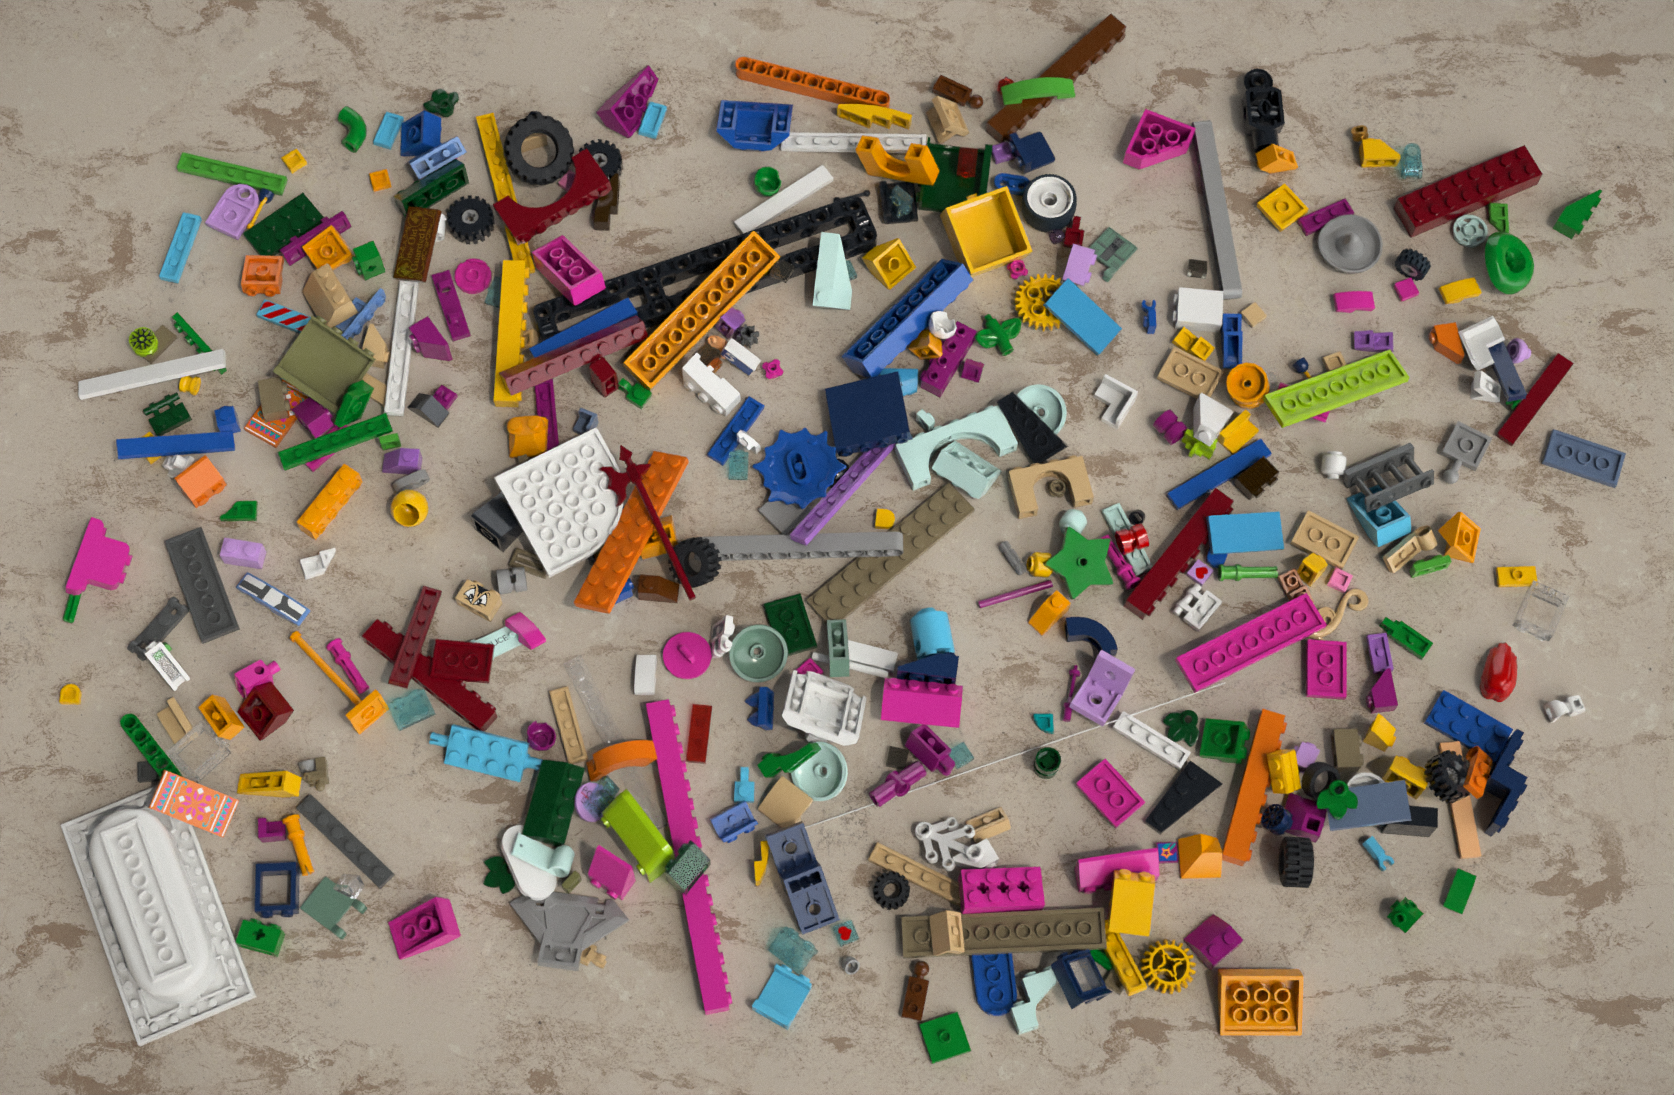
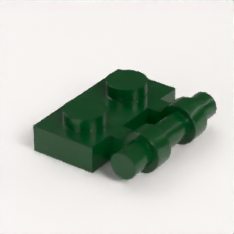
M177 392L172 395L168 394L164 396V399L156 403L152 402L143 409L146 416L154 413L155 416L148 420L157 436H162L192 420L183 402L177 405L174 404L175 401L180 399ZM167 405L170 406V409L162 413L159 412V409Z

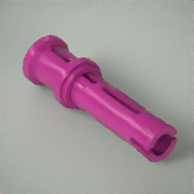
M1103 536L1101 539L1109 538L1111 540L1107 555L1117 569L1116 574L1119 577L1121 576L1127 590L1134 588L1141 582V579L1136 577L1132 570V565L1126 563L1110 536Z
M341 638L331 641L326 646V649L334 656L335 663L341 665L358 691V694L366 692L369 689V685H367L352 662L351 653L346 651L342 645Z

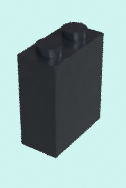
M1409 806L1411 821L1378 825L1381 827V834L1430 837L1438 828V808Z

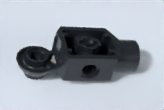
M1252 69L1244 77V85L1247 91H1245L1242 99L1245 134L1253 138L1254 152L1258 153L1272 144L1279 146L1278 134L1281 133L1285 120L1282 92L1280 89L1273 87L1272 76L1263 69Z

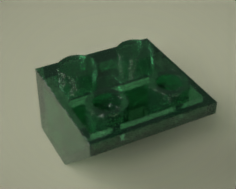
M691 840L688 844L684 843L678 850L679 855L675 860L671 859L665 866L667 881L684 895H687L711 865L710 859Z

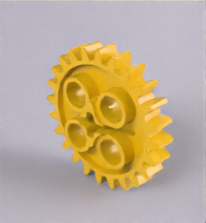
M1046 273L1041 278L1037 274L1036 279L1030 276L1029 282L1024 280L1023 286L1019 285V291H1016L1015 295L1017 298L1014 301L1017 304L1015 310L1019 311L1018 317L1024 316L1022 319L1023 323L1029 321L1028 327L1034 324L1035 330L1040 326L1042 331H1045L1046 327L1052 331L1053 326L1059 329L1060 323L1063 324L1043 306L1053 295L1047 291L1055 292L1062 285L1060 283L1061 278L1054 280V275L1047 278ZM1030 294H1035L1037 297H1036V298H1033V297H1031V296H1029V295H1030ZM1038 310V311H1040V312H1042V313H1041V314H1036V313H1034V311Z

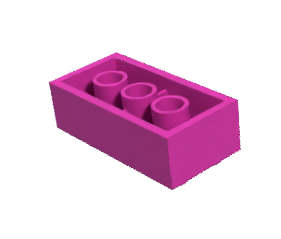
M564 235L532 252L536 268L574 306L606 288L602 272Z
M1041 867L964 869L960 871L958 876L961 914L1040 911L1045 906Z

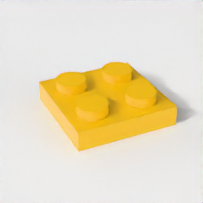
M1285 183L1258 202L1256 206L1280 232L1305 215L1309 210Z

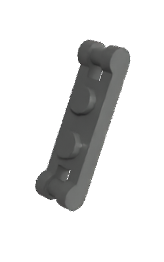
M172 597L165 608L128 645L127 649L131 653L135 652L140 660H146L147 657L144 654L146 649H142L141 645L143 643L148 645L152 641L156 643L158 641L162 642L188 614L189 607L180 604L176 597ZM174 609L177 610L175 615L171 614Z

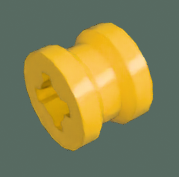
M197 376L181 377L179 384L180 392L187 391L191 395H196L200 389L201 378Z

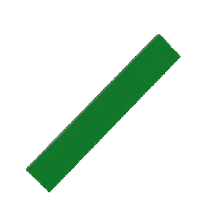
M384 413L279 451L278 455L286 471L393 432L387 414Z

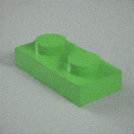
M1436 555L1428 561L1418 560L1413 563L1409 573L1411 578L1447 569L1452 561L1449 555Z

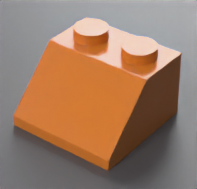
M206 455L174 478L183 494L195 508L206 504L209 498L221 493L224 487L227 486L223 477Z

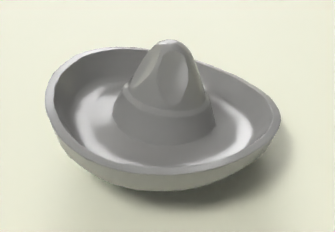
M1342 215L1332 219L1322 228L1318 237V246L1322 257L1333 268L1341 272L1351 274L1365 272L1378 262L1382 253V238L1377 227L1368 219L1358 215Z

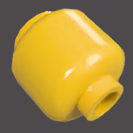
M1046 552L1032 553L1027 559V571L1034 577H1049L1053 571L1045 567L1044 563L1052 555Z

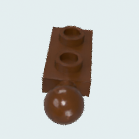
M943 75L939 76L932 88L933 93L963 107L969 102L972 108L979 109L984 103L980 95H971L973 89Z
M925 961L915 963L913 971L916 978L909 976L901 1018L922 1021L929 980H924V977L929 973V965Z

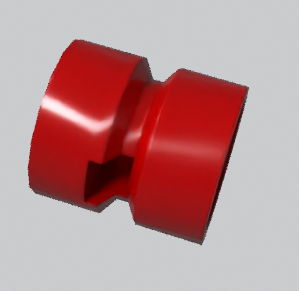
M1141 523L1131 526L1129 530L1125 528L1115 532V540L1122 555L1134 552L1135 548L1140 550L1149 547L1148 535Z

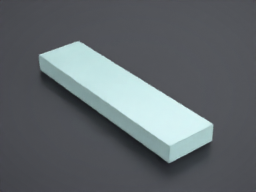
M1120 503L1102 510V514L1114 537L1116 531L1125 528L1127 530L1130 529L1131 524ZM1135 548L1134 552L1124 555L1127 562L1132 565V570L1136 577L1149 572L1153 567L1144 548L1140 550Z

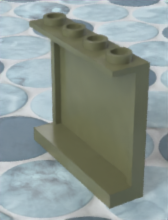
M319 315L316 318L311 316V319L273 372L336 414L341 408L343 396L347 393L349 386L352 383L361 381L376 359L373 358L374 353L367 348L362 350L357 347L359 343L351 337L346 339L341 336L343 333L335 326L331 329L325 325L327 321Z

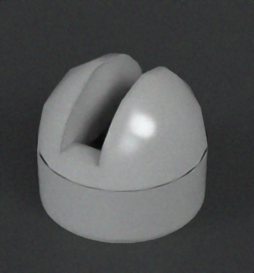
M313 759L298 763L299 769L303 774L315 771Z
M849 956L843 960L842 968L847 974L852 975L859 970L860 964L854 957Z

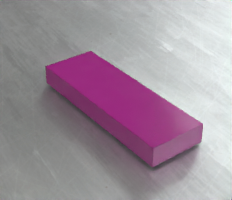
M1346 198L1299 218L1297 223L1305 236L1322 230L1329 221L1336 217L1354 215V211Z

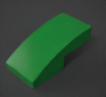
M1457 868L1443 906L1463 914L1477 876Z

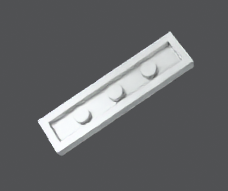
M1123 711L1118 719L1126 717L1129 714ZM1133 716L1118 720L1113 726V730L1179 770L1191 753Z

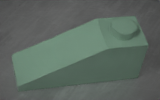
M846 619L827 620L830 677H850Z

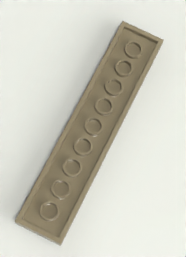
M950 483L946 484L889 531L903 534L902 555L858 557L810 596L806 603L826 624L827 620L846 619L969 517L975 509Z
M1104 908L961 914L965 952L961 954L947 952L938 956L933 955L930 916L901 917L903 958L1057 952L1086 949L1101 950L1107 948Z

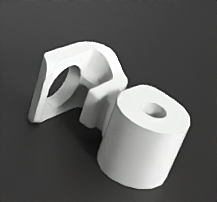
M1579 695L1568 697L1563 702L1553 700L1544 707L1550 723L1555 722L1565 713H1568L1571 717L1586 711Z

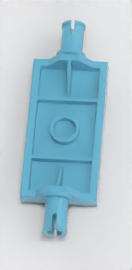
M455 724L451 726L449 736L432 732L430 736L432 740H429L431 745L446 748L444 764L516 782L522 781L523 772L527 768L539 771L541 761L543 760L531 757L528 754V742Z

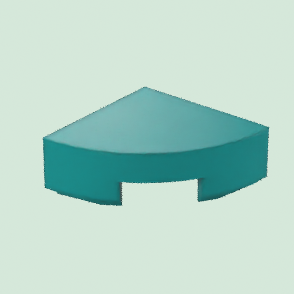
M1033 714L1034 722L1041 731L1047 734H1054L1053 714Z

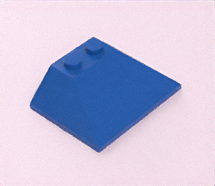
M721 100L717 133L735 149L771 151L790 135L793 104Z

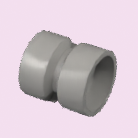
M524 566L515 567L512 571L508 569L497 570L500 595L511 593L512 590L516 592L527 591ZM513 577L516 578V582L512 583L511 579Z

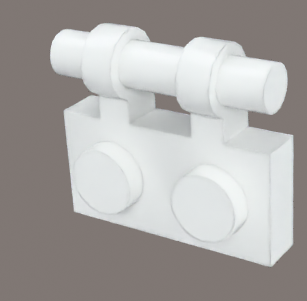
M1196 583L1186 591V596L1175 604L1176 607L1172 612L1176 616H1179L1181 612H1185L1186 616L1183 618V621L1199 632L1222 604V601L1208 590L1201 595L1199 591L1202 587ZM1192 599H1194L1197 602L1191 608L1188 604L1191 602Z
M726 615L712 626L710 639L712 658H720L731 649L732 642L728 638L735 629L732 616Z

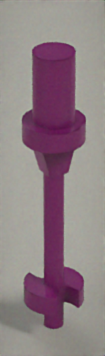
M1074 665V669L1069 670L1072 680L1068 700L1063 703V708H1065L1063 721L1070 722L1073 709L1069 706L1073 700L1076 677H1080L1077 665Z

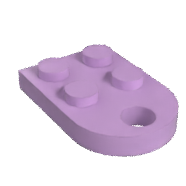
M245 184L231 186L224 192L205 221L206 225L239 240L260 205L257 192L251 186ZM243 192L250 193V195L246 198L241 197V194Z

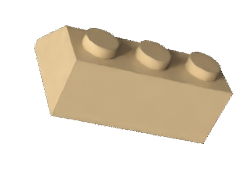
M328 263L311 273L302 293L316 316L319 315L327 321L325 325L332 329L333 326H337L358 313Z

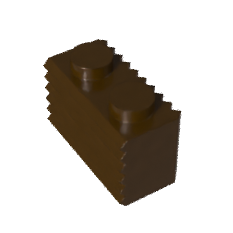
M1262 456V458L1236 478L1234 485L1248 500H1251L1254 496L1258 498L1264 493L1266 486L1269 485L1271 487L1278 481L1279 471L1265 456Z

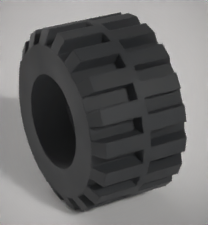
M693 537L681 541L673 547L692 588L713 581L714 577L719 574L717 570L721 569L719 562L722 559L718 557L719 549L715 550L714 547L716 545L714 543L709 544L710 540L707 538ZM691 552L700 558L701 569L699 572L694 571L689 564ZM668 559V564H671L669 571L674 573L672 577L674 579L677 578V582L681 584L671 560Z
M1283 837L1279 849V877L1282 886L1309 888L1314 873V850L1310 838Z

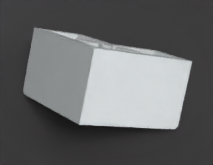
M1494 316L1459 331L1468 356L1477 371L1494 363L1488 348L1505 340Z
M1105 374L1101 385L1094 394V398L1109 406L1101 421L1118 430L1134 404L1138 391Z

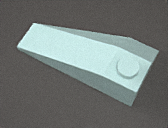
M821 232L813 306L850 310L852 288L840 234Z

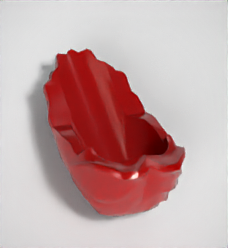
M1506 642L1503 644L1499 643L1497 647L1490 649L1480 678L1481 694L1484 698L1493 699L1497 702H1503L1510 696L1517 681V656L1511 651V646Z

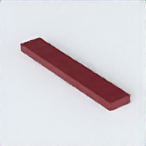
M1558 353L1528 392L1526 399L1522 400L1496 436L1510 446H1513L1574 363Z
M423 586L392 669L389 684L408 689L442 595L441 590Z

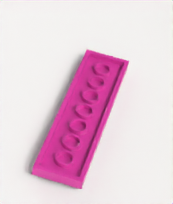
M1305 593L1176 657L1175 662L1193 692L1196 693L1324 629L1327 624L1309 595Z

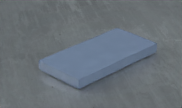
M1553 429L1542 464L1615 488L1626 453Z
M1405 780L1349 788V791L1357 796L1358 806L1357 809L1347 808L1345 816L1339 820H1336L1331 815L1329 808H1327L1330 831L1411 821ZM1342 789L1335 790V792L1338 794H1340L1343 791Z

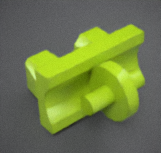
M1193 428L1187 429L1181 440L1186 445L1185 448L1190 450L1189 457L1192 458L1194 454L1199 457L1203 455L1209 460L1216 449L1218 441L1216 439L1211 446L1206 445L1194 438Z

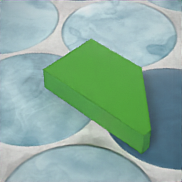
M1489 203V223L1499 232L1509 233L1508 204Z

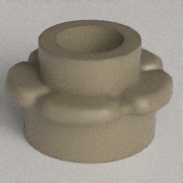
M1059 479L1050 482L1048 485L1049 494L1058 498L1064 496V492L1067 490L1065 483Z

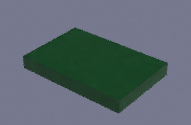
M801 593L764 604L769 625L776 629L784 638L788 649V656L817 648Z

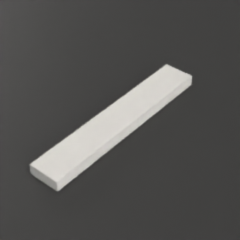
M821 165L735 220L734 225L741 234L761 228L831 183L833 177Z

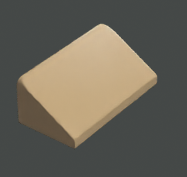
M1002 807L965 821L966 825L974 827L975 835L972 839L975 844L1011 829L1009 818Z

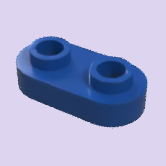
M1001 173L994 179V188L997 190L1007 186L1010 194L1023 195L1030 180L1025 176Z

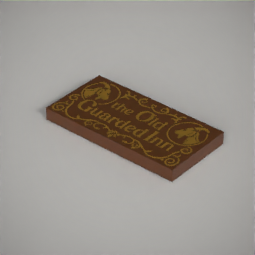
M409 206L393 278L426 283L441 210Z

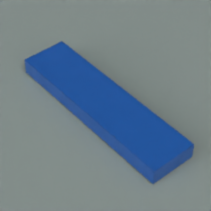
M748 396L710 449L707 457L724 466L739 445L736 434L740 430L747 433L764 410L765 405Z

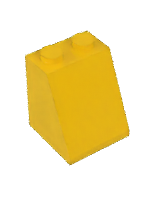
M1126 869L1114 870L1108 907L1109 932L1149 937L1155 891V875H1151L1148 872L1135 873Z

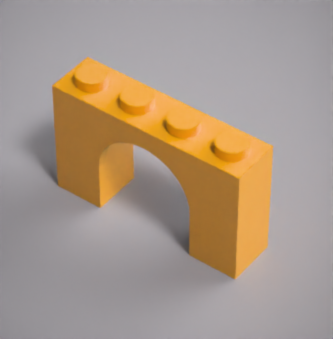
M862 135L855 150L867 174L870 176L933 186L939 173V169L927 145L911 143L905 155V161H901L890 156L884 150L879 138Z

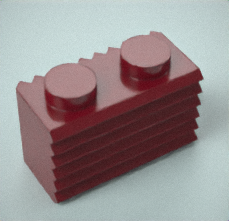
M604 357L592 361L589 367L592 384L606 398L619 387L617 373Z

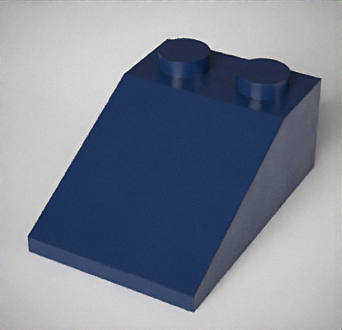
M944 652L943 654L939 653L898 666L897 679L955 684L959 656L952 652Z

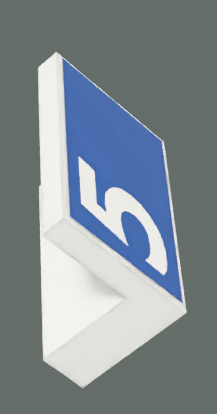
M733 338L729 340L720 352V355L748 376L755 371L761 362L758 357Z

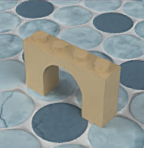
M1069 456L1065 460L1060 461L1054 459L1045 464L1034 463L1026 468L1015 467L1008 473V482L1018 519L1037 516L1038 505L1033 487L1042 478L1054 477L1062 480L1068 487L1074 508L1090 505L1094 499L1083 456Z

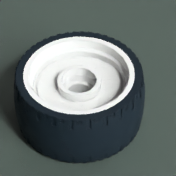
M1043 174L1031 180L1024 190L1022 196L1024 219L1032 228L1038 231L1050 233L1062 230L1071 222L1076 211L1077 197L1075 189L1068 180L1061 176Z

